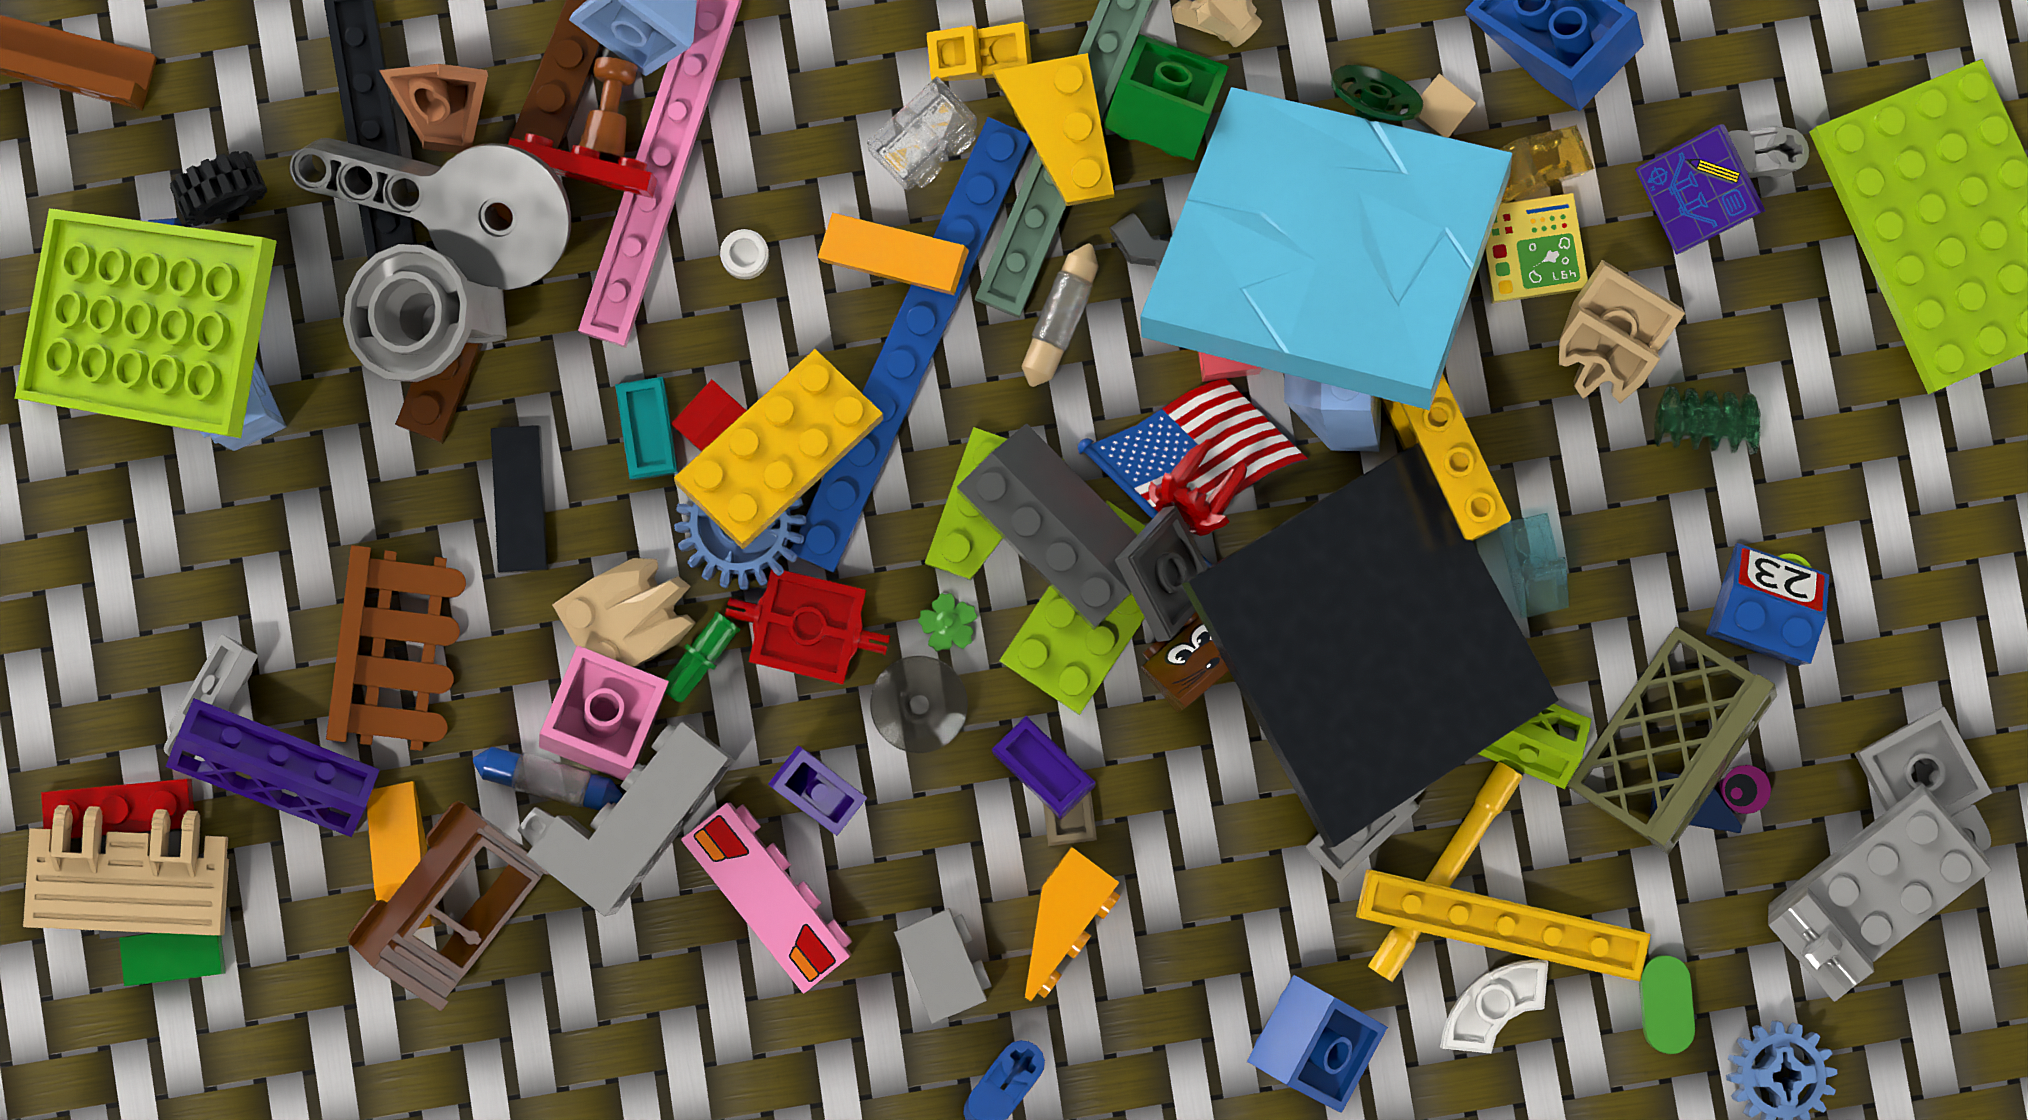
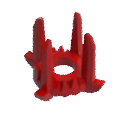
M1212 438L1206 439L1200 445H1196L1189 450L1170 474H1164L1161 484L1156 486L1151 481L1148 488L1150 499L1158 508L1162 505L1164 507L1176 505L1184 521L1190 525L1189 531L1198 536L1208 535L1230 522L1226 516H1223V513L1241 486L1247 473L1245 463H1241L1237 470L1232 468L1207 500L1205 493L1198 495L1199 488L1196 487L1191 491L1187 484L1214 443Z

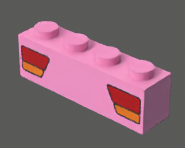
M726 803L683 837L681 841L804 994L852 955L846 948L852 943V940L835 919L827 924L818 913L816 908L822 902L805 881L796 885L785 870L791 866V863L773 842L766 847L755 834V831L761 826L743 804L736 809L732 803Z

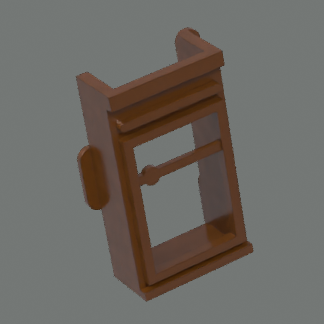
M461 801L452 803L427 834L426 843L431 848L388 903L384 900L375 901L348 935V943L374 969L439 1011H442L448 1003L445 998L456 987V984L463 978L540 880L543 873L547 876L549 874L527 856V853L530 851ZM482 846L506 861L508 866L486 894L475 901L458 923L435 906ZM429 914H432L454 929L453 936L440 952L413 935Z

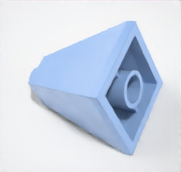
M586 0L572 13L569 20L621 59L636 64L638 71L647 76L690 48L694 40L697 0Z

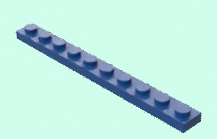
M987 117L933 238L965 245L969 250L955 295L915 285L910 286L862 392L883 413V421L824 475L806 515V524L802 525L798 532L804 536V543H793L791 548L798 558L835 574L1031 140L1026 133Z

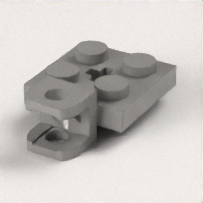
M1945 707L1933 710L1854 753L1886 812L1922 784L1921 781L1914 782L1911 774L1915 771L1914 763L1919 760L1922 765L1931 764L1934 772L1929 775L1931 784L1926 786V788L1982 852L1990 847L1991 836L1977 807L1971 804L1992 794Z

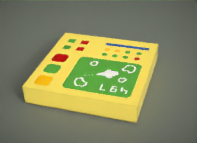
M1573 193L1500 204L1483 253L1492 304L1581 291L1585 286L1588 278Z

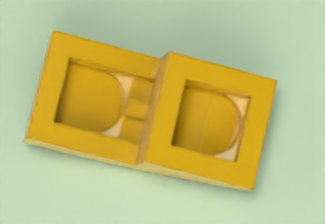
M1024 22L982 29L969 25L927 32L932 81L994 78L993 70L1032 63L1029 28Z

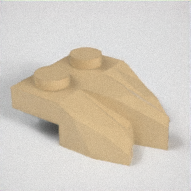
M1602 260L1572 304L1560 338L1559 365L1567 367L1577 362L1581 363L1573 382L1574 387L1583 399L1603 382L1611 381L1612 396L1621 404L1643 385L1660 360L1659 350L1685 315V312L1678 305Z
M632 558L592 578L553 603L552 606L576 647L577 645L637 668L644 662L655 659L677 645L696 624L688 615L677 616L674 612V605L691 586L679 576L658 585L655 580L659 567L657 559Z

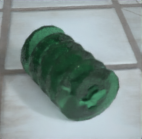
M1669 386L1663 392L1656 410L1654 423L1655 444L1659 447L1664 434H1670L1672 447L1678 449L1683 437L1689 436L1692 450H1698L1703 437H1708L1711 452H1717L1722 439H1727L1730 453L1736 454L1743 440L1747 441L1750 455H1755L1761 436V412L1756 397L1752 393L1743 394L1738 402L1736 394L1727 391L1719 400L1714 390H1706L1699 399L1697 391L1694 388L1685 389L1680 398L1678 390L1675 387Z

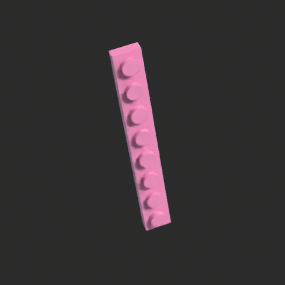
M697 0L694 40L689 49L670 60L667 64L635 159L648 164L646 171L652 172L657 179L653 199L624 192L578 329L581 334L624 348L627 347L742 0Z

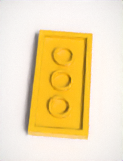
M814 349L674 477V481L733 541L744 549L883 421V413Z

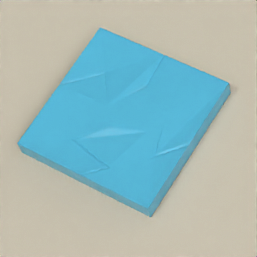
M1231 87L1140 315L1141 336L1430 410L1510 177L1512 153L1383 122L1369 121L1365 118Z

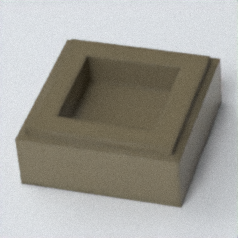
M1091 792L1062 820L1043 803L1048 846L1097 840Z

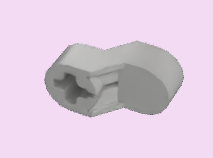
M1770 127L1753 131L1734 130L1728 132L1750 178L1785 176L1802 168L1809 158V147L1806 139L1800 132L1792 128Z

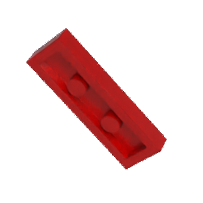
M526 133L524 141L511 137L509 139L508 145L521 148L539 157L557 175L653 199L657 179L652 172L646 171L648 164L626 157H619L618 164L600 160V152L578 145H572L571 152L552 148L553 140Z
M192 779L41 792L44 829H52L53 814L58 805H69L73 816L71 839L83 838V818L89 806L100 807L102 811V836H107V832H150L152 829L153 813L156 809L167 810L170 814V830L182 829V820L187 811H194Z

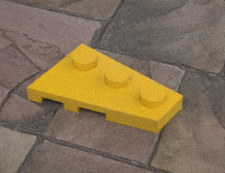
M1088 53L993 70L996 82L1006 95L1014 110V114L1029 136L1041 162L1066 206L1114 198V188Z

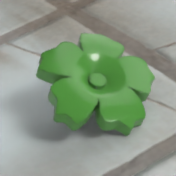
M941 593L938 599L932 602L934 611L922 610L920 612L918 623L922 626L924 633L929 634L933 632L928 641V646L934 648L936 652L943 649L950 650L952 640L961 649L972 643L973 629L967 626V624L977 619L974 606H968L962 601L955 608L953 595L951 593Z

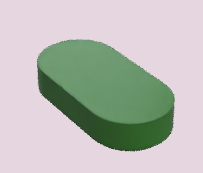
M1668 955L1654 956L1644 963L1641 981H1639L1643 1033L1648 1044L1655 1050L1666 1054H1676L1688 1048L1695 1035L1690 973L1686 965L1675 957Z

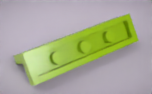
M1552 704L1478 754L1496 762H1502L1513 769L1565 789L1583 758L1592 719L1559 705ZM1557 723L1575 730L1574 740L1558 735L1551 725Z

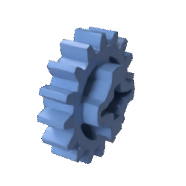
M1776 1020L1771 1021L1770 1033H1767L1762 1026L1755 1025L1752 1027L1755 1037L1753 1041L1739 1037L1737 1042L1744 1051L1741 1056H1728V1060L1738 1065L1737 1072L1726 1075V1080L1739 1084L1740 1088L1731 1097L1737 1102L1748 1101L1743 1111L1746 1116L1753 1118L1762 1112L1761 1120H1776V1117H1778V1120H1793V1117H1796L1798 1120H1811L1808 1112L1811 1108L1823 1113L1827 1108L1820 1100L1822 1094H1835L1836 1090L1826 1085V1077L1837 1075V1069L1824 1065V1061L1832 1055V1052L1827 1048H1815L1820 1038L1817 1033L1810 1032L1802 1038V1025L1793 1022L1785 1033L1783 1023ZM1790 1043L1798 1046L1806 1054L1810 1063H1803L1794 1057V1049L1790 1047ZM1765 1048V1056L1756 1066H1752L1758 1053ZM1781 1066L1790 1069V1077L1783 1078L1782 1083L1773 1081V1073L1781 1071ZM1807 1084H1811L1805 1096L1798 1101V1094ZM1753 1087H1763L1767 1090L1770 1101L1773 1102V1107L1764 1103L1758 1097Z

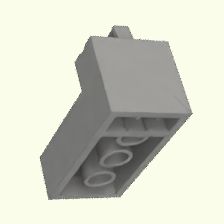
M681 722L677 727L669 724L661 732L651 747L657 751L656 755L647 766L638 763L621 784V787L627 792L617 804L613 803L611 805L608 802L591 822L590 826L596 830L594 834L571 816L557 815L554 817L538 807H535L527 815L517 829L532 846L527 856L604 917L614 915L620 910L736 761V759L691 724Z
M1922 783L1768 904V925L1835 1002L1874 972L1873 962L1990 873L1992 869L1988 858Z

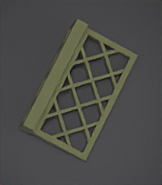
M1675 627L1567 786L1581 797L1650 840L1652 845L1669 855L1777 697L1775 684L1760 674L1754 675L1680 628ZM1681 643L1697 653L1700 670L1672 676L1669 658ZM1704 658L1717 666L1706 668ZM1664 667L1666 677L1656 679ZM1730 673L1744 682L1734 697L1713 701L1708 677ZM1702 678L1708 703L1679 708L1674 684ZM1668 685L1673 710L1645 715L1641 699L1647 690ZM1637 706L1639 717L1628 719ZM1726 708L1717 721L1715 710ZM1709 711L1713 728L1707 737L1686 741L1681 717ZM1675 718L1680 743L1651 748L1647 724ZM1641 725L1646 750L1617 755L1614 738L1623 728ZM1610 746L1612 757L1601 759L1605 751ZM1698 748L1690 760L1688 749ZM1682 751L1685 769L1679 778L1658 781L1654 756ZM1648 758L1653 783L1624 788L1619 763ZM1614 766L1618 790L1598 794L1584 785V782L1594 768ZM1671 788L1664 800H1662L1660 790ZM1655 791L1658 808L1648 823L1644 824L1630 815L1626 796ZM1620 798L1622 809L1608 800Z

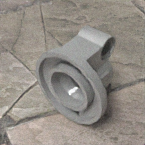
M398 244L376 253L357 271L345 297L343 324L351 350L365 368L389 380L422 381L444 371L460 355L465 343H489L507 338L503 289L468 281L451 258L424 245ZM432 304H435V320L429 333L425 336L422 328L423 316L426 310Z

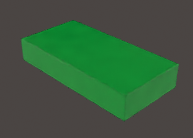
M151 933L119 938L124 986L226 973L222 935Z

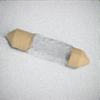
M1089 243L1067 255L1062 270L1057 273L1032 333L1033 339L1021 366L1028 384L1032 387L1053 379L1063 352L1067 351L1092 292V283L1099 266L1093 245Z

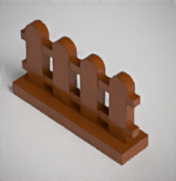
M351 545L326 740L347 742L348 733L361 734L360 744L372 745L373 736L411 740L410 750L422 751L424 741H440L447 733L448 725L445 718L440 714L427 711L430 693L443 694L450 690L454 682L453 673L448 667L434 664L436 645H452L457 641L460 634L459 625L453 618L440 616L442 597L455 598L460 596L465 590L466 579L459 570L446 568L447 558L435 557L434 566L396 562L397 552L385 550L384 560L372 559L371 547ZM367 588L380 589L377 608L364 607ZM392 591L429 595L428 614L390 610ZM360 636L373 637L371 656L358 655ZM386 639L423 643L422 661L414 662L383 658ZM354 684L367 686L365 705L352 703ZM379 688L416 691L415 711L377 706Z

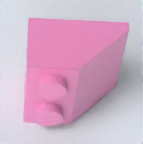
M577 645L540 731L539 748L624 781L640 760L669 681Z

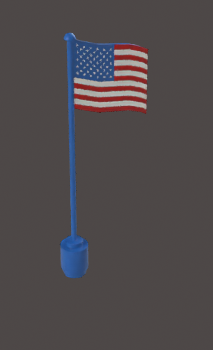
M1226 378L1209 382L1188 391L1136 426L1095 443L1089 438L1082 439L1077 447L1080 455L1085 452L1152 519L1165 507L1162 505L1158 508L1150 499L1148 489L1150 482L1152 481L1156 486L1161 484L1164 474H1170L1189 450L1196 445H1200L1206 439L1212 438L1214 443L1187 484L1191 491L1196 487L1199 488L1198 495L1205 493L1207 495L1206 500L1231 469L1237 470L1241 463L1246 464L1247 473L1234 497L1268 474L1293 463L1308 459ZM1203 556L1208 568L1212 566V564Z

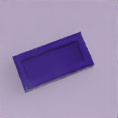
M1027 716L992 748V754L1061 820L1095 787V781Z

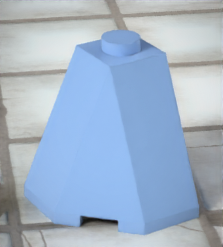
M1284 373V402L1330 450L1380 452L1381 398Z

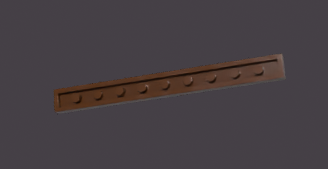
M586 0L565 1L511 138L524 141L526 133L553 140L552 148L562 149L593 72L595 59L599 57L603 47L600 42L569 20L572 13ZM494 203L492 207L497 209L499 216L503 220L513 221L511 210L502 203ZM465 343L460 355L440 374L419 382H412L395 425L443 444L483 343Z

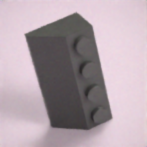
M1027 423L991 452L957 486V492L1093 630L1132 593L1115 559L1133 541L1137 534Z

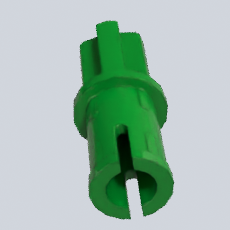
M716 611L714 617L691 645L685 644L684 648L687 651L664 679L669 681L665 693L675 701L680 703L685 701L710 668L716 669L717 666L714 662L741 629Z

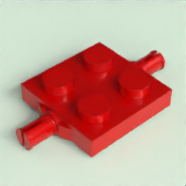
M771 569L766 591L758 601V604L729 597L728 606L746 611L741 612L726 608L725 612L726 618L730 617L753 623L754 641L748 662L841 685L845 683L850 660L858 648L886 656L888 647L871 643L870 640L889 644L891 636L863 630L861 614L867 590L785 570L784 573L778 576Z

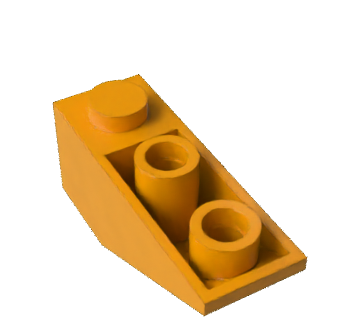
M1070 847L1042 885L1025 989V998L1029 1001H1032L1037 993L1043 998L1050 993L1062 976V974L1055 970L1066 954L1073 959L1078 955L1091 937L1085 931L1095 915L1104 919L1120 898V895L1113 891L1119 882L1073 847Z

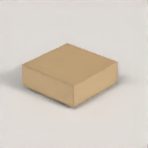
M1439 73L1421 95L1424 105L1421 114L1415 120L1434 135L1449 138L1474 108L1476 102Z

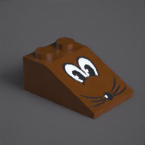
M1197 611L1184 624L1185 630L1171 642L1169 640L1156 641L1142 653L1148 662L1140 669L1177 713L1191 704L1229 671Z

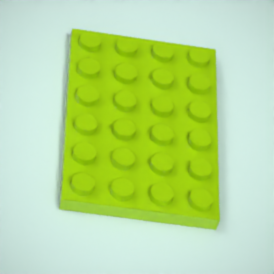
M1983 59L1816 126L1809 131L1928 395L2027 353L2028 157Z
M49 208L15 399L241 438L277 241L258 236Z

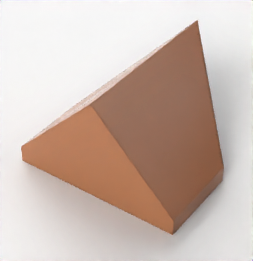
M445 64L379 70L421 141L422 149L460 153L472 147L488 77L487 70Z

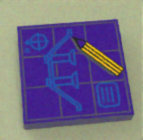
M1724 124L1718 125L1635 168L1676 255L1765 212V208Z

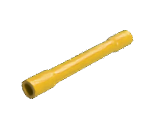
M1498 761L1477 794L1473 807L1425 882L1451 887L1494 818L1502 812L1523 779L1521 774ZM1396 926L1389 932L1368 967L1393 982L1415 948L1416 940L1421 932Z

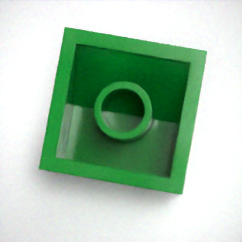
M1139 34L1118 81L1103 128L1116 132L1122 138L1138 140L1160 148L1168 155L1182 156L1194 161L1229 66Z

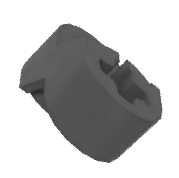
M1134 213L1129 214L1109 227L1115 243L1128 263L1154 266L1157 271L1159 270L1170 241L1152 239Z

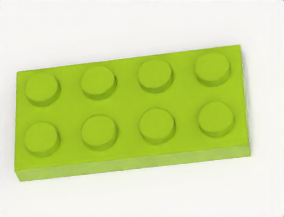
M1108 500L1106 501V504L1137 535L1146 527ZM1049 586L999 662L1080 715L1145 617L1131 593L1093 630Z

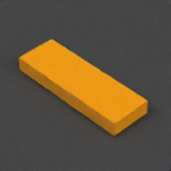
M832 212L818 258L824 263L955 295L969 250L965 245Z

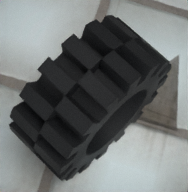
M234 151L228 156L224 153L217 155L214 160H203L201 165L197 167L192 165L186 169L187 173L178 174L175 177L176 180L170 183V189L184 221L188 225L193 223L194 226H199L203 222L206 225L211 224L219 218L222 221L229 218L228 215L233 213L239 214L244 211L243 208L252 207L257 204L256 201L262 200L268 191L252 154H249L247 151L242 153Z

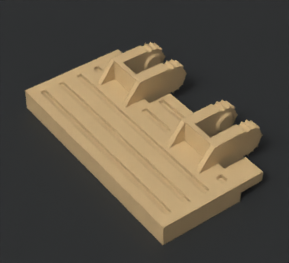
M58 805L55 809L52 829L30 828L23 927L224 935L229 859H227L228 837L205 836L204 858H199L201 820L198 811H187L182 820L180 857L168 856L171 820L170 814L167 810L156 809L153 813L151 833L107 832L106 853H101L103 816L100 807L89 806L85 811L82 853L70 852L73 816L69 805Z

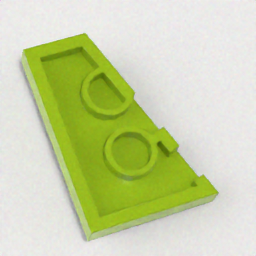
M973 427L925 565L971 581L1003 540L957 492V486L991 452L1005 442L1006 438Z

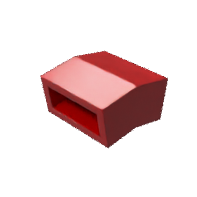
M711 379L671 424L702 452L747 410Z

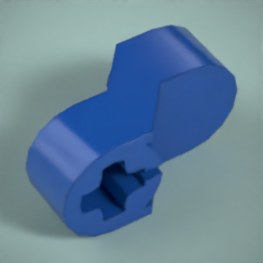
M1019 1040L1012 1042L1004 1049L967 1098L964 1104L966 1120H1007L1044 1070L1045 1059L1037 1045L1029 1041ZM1006 1083L1008 1086L1003 1091L1001 1086Z

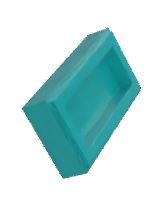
M658 377L615 384L629 479L634 481L679 473L664 378Z

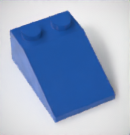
M1474 0L1465 9L1466 15L1540 85L1579 112L1644 45L1637 13L1618 0Z

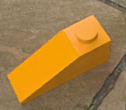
M415 781L372 789L366 805L376 900H384L388 903L428 852ZM429 914L418 929L441 925L442 922L432 914Z

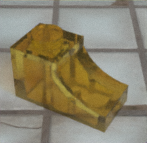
M1577 125L1519 138L1498 149L1512 153L1510 177L1500 204L1525 198L1547 187L1582 176L1595 169Z

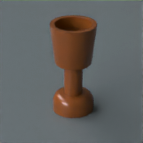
M611 57L595 59L594 75L599 81L604 82L599 110H591L588 113L579 146L600 152V160L618 163L619 157H625L627 119L618 113L622 87L634 83L637 77L638 66L632 62Z

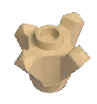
M1180 0L1172 7L1174 22L1216 35L1221 41H1228L1233 47H1238L1248 40L1262 23V20L1255 14L1257 8L1252 4V0Z

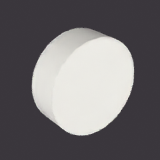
M741 229L730 233L724 239L720 249V257L723 266L729 274L738 279H752L759 276L766 269L769 262V250L762 236L752 230Z

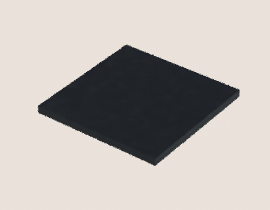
M1419 443L1409 446L1182 583L1185 592L1327 848L1338 846L1559 701L1472 540L1464 538Z

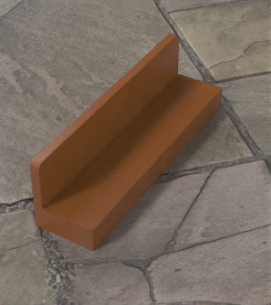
M0 15V75L143 111L157 61L154 54Z

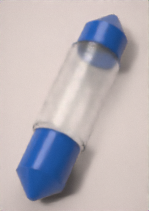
M490 747L473 758V763L483 780L512 787L514 791L577 808L587 807L600 811L608 802L611 805L613 803L617 804L623 797V794L611 778L593 774L591 770L527 753L518 754Z

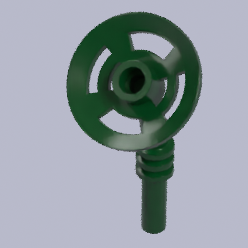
M1361 65L1341 66L1335 69L1330 82L1333 90L1340 98L1355 108L1357 117L1378 122L1382 119L1408 121L1417 118L1421 114L1424 104L1419 93L1409 84L1392 74ZM1353 82L1347 91L1342 88L1343 84ZM1355 94H1360V98H1358V97H1356V96H1354V95H1355ZM1401 109H1408V112L1399 115Z

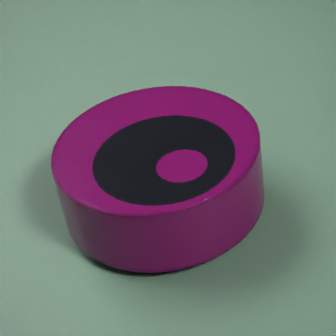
M1751 765L1732 767L1724 773L1719 783V796L1728 808L1735 813H1755L1761 810L1770 798L1771 786L1768 777L1759 768Z

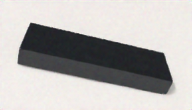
M541 426L491 428L498 573L549 571Z

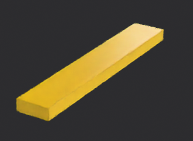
M1366 869L1356 917L1635 981H1641L1651 936L1650 933L1371 869Z

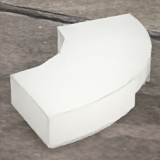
M1530 959L1507 963L1485 973L1474 981L1453 1006L1445 1023L1440 1048L1491 1053L1496 1035L1508 1020L1525 1011L1544 1009L1548 961Z

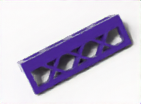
M195 698L191 702L165 766L349 837H352L365 810L380 770ZM186 751L191 754L197 755L199 757H202L205 761H199L192 757L186 756L182 754V752ZM239 771L241 773L247 774L252 779H247L242 776H239L235 772ZM282 789L294 792L298 796L294 797L282 792ZM327 807L339 809L341 811L349 813L350 816L347 817L341 815L339 813L329 810Z

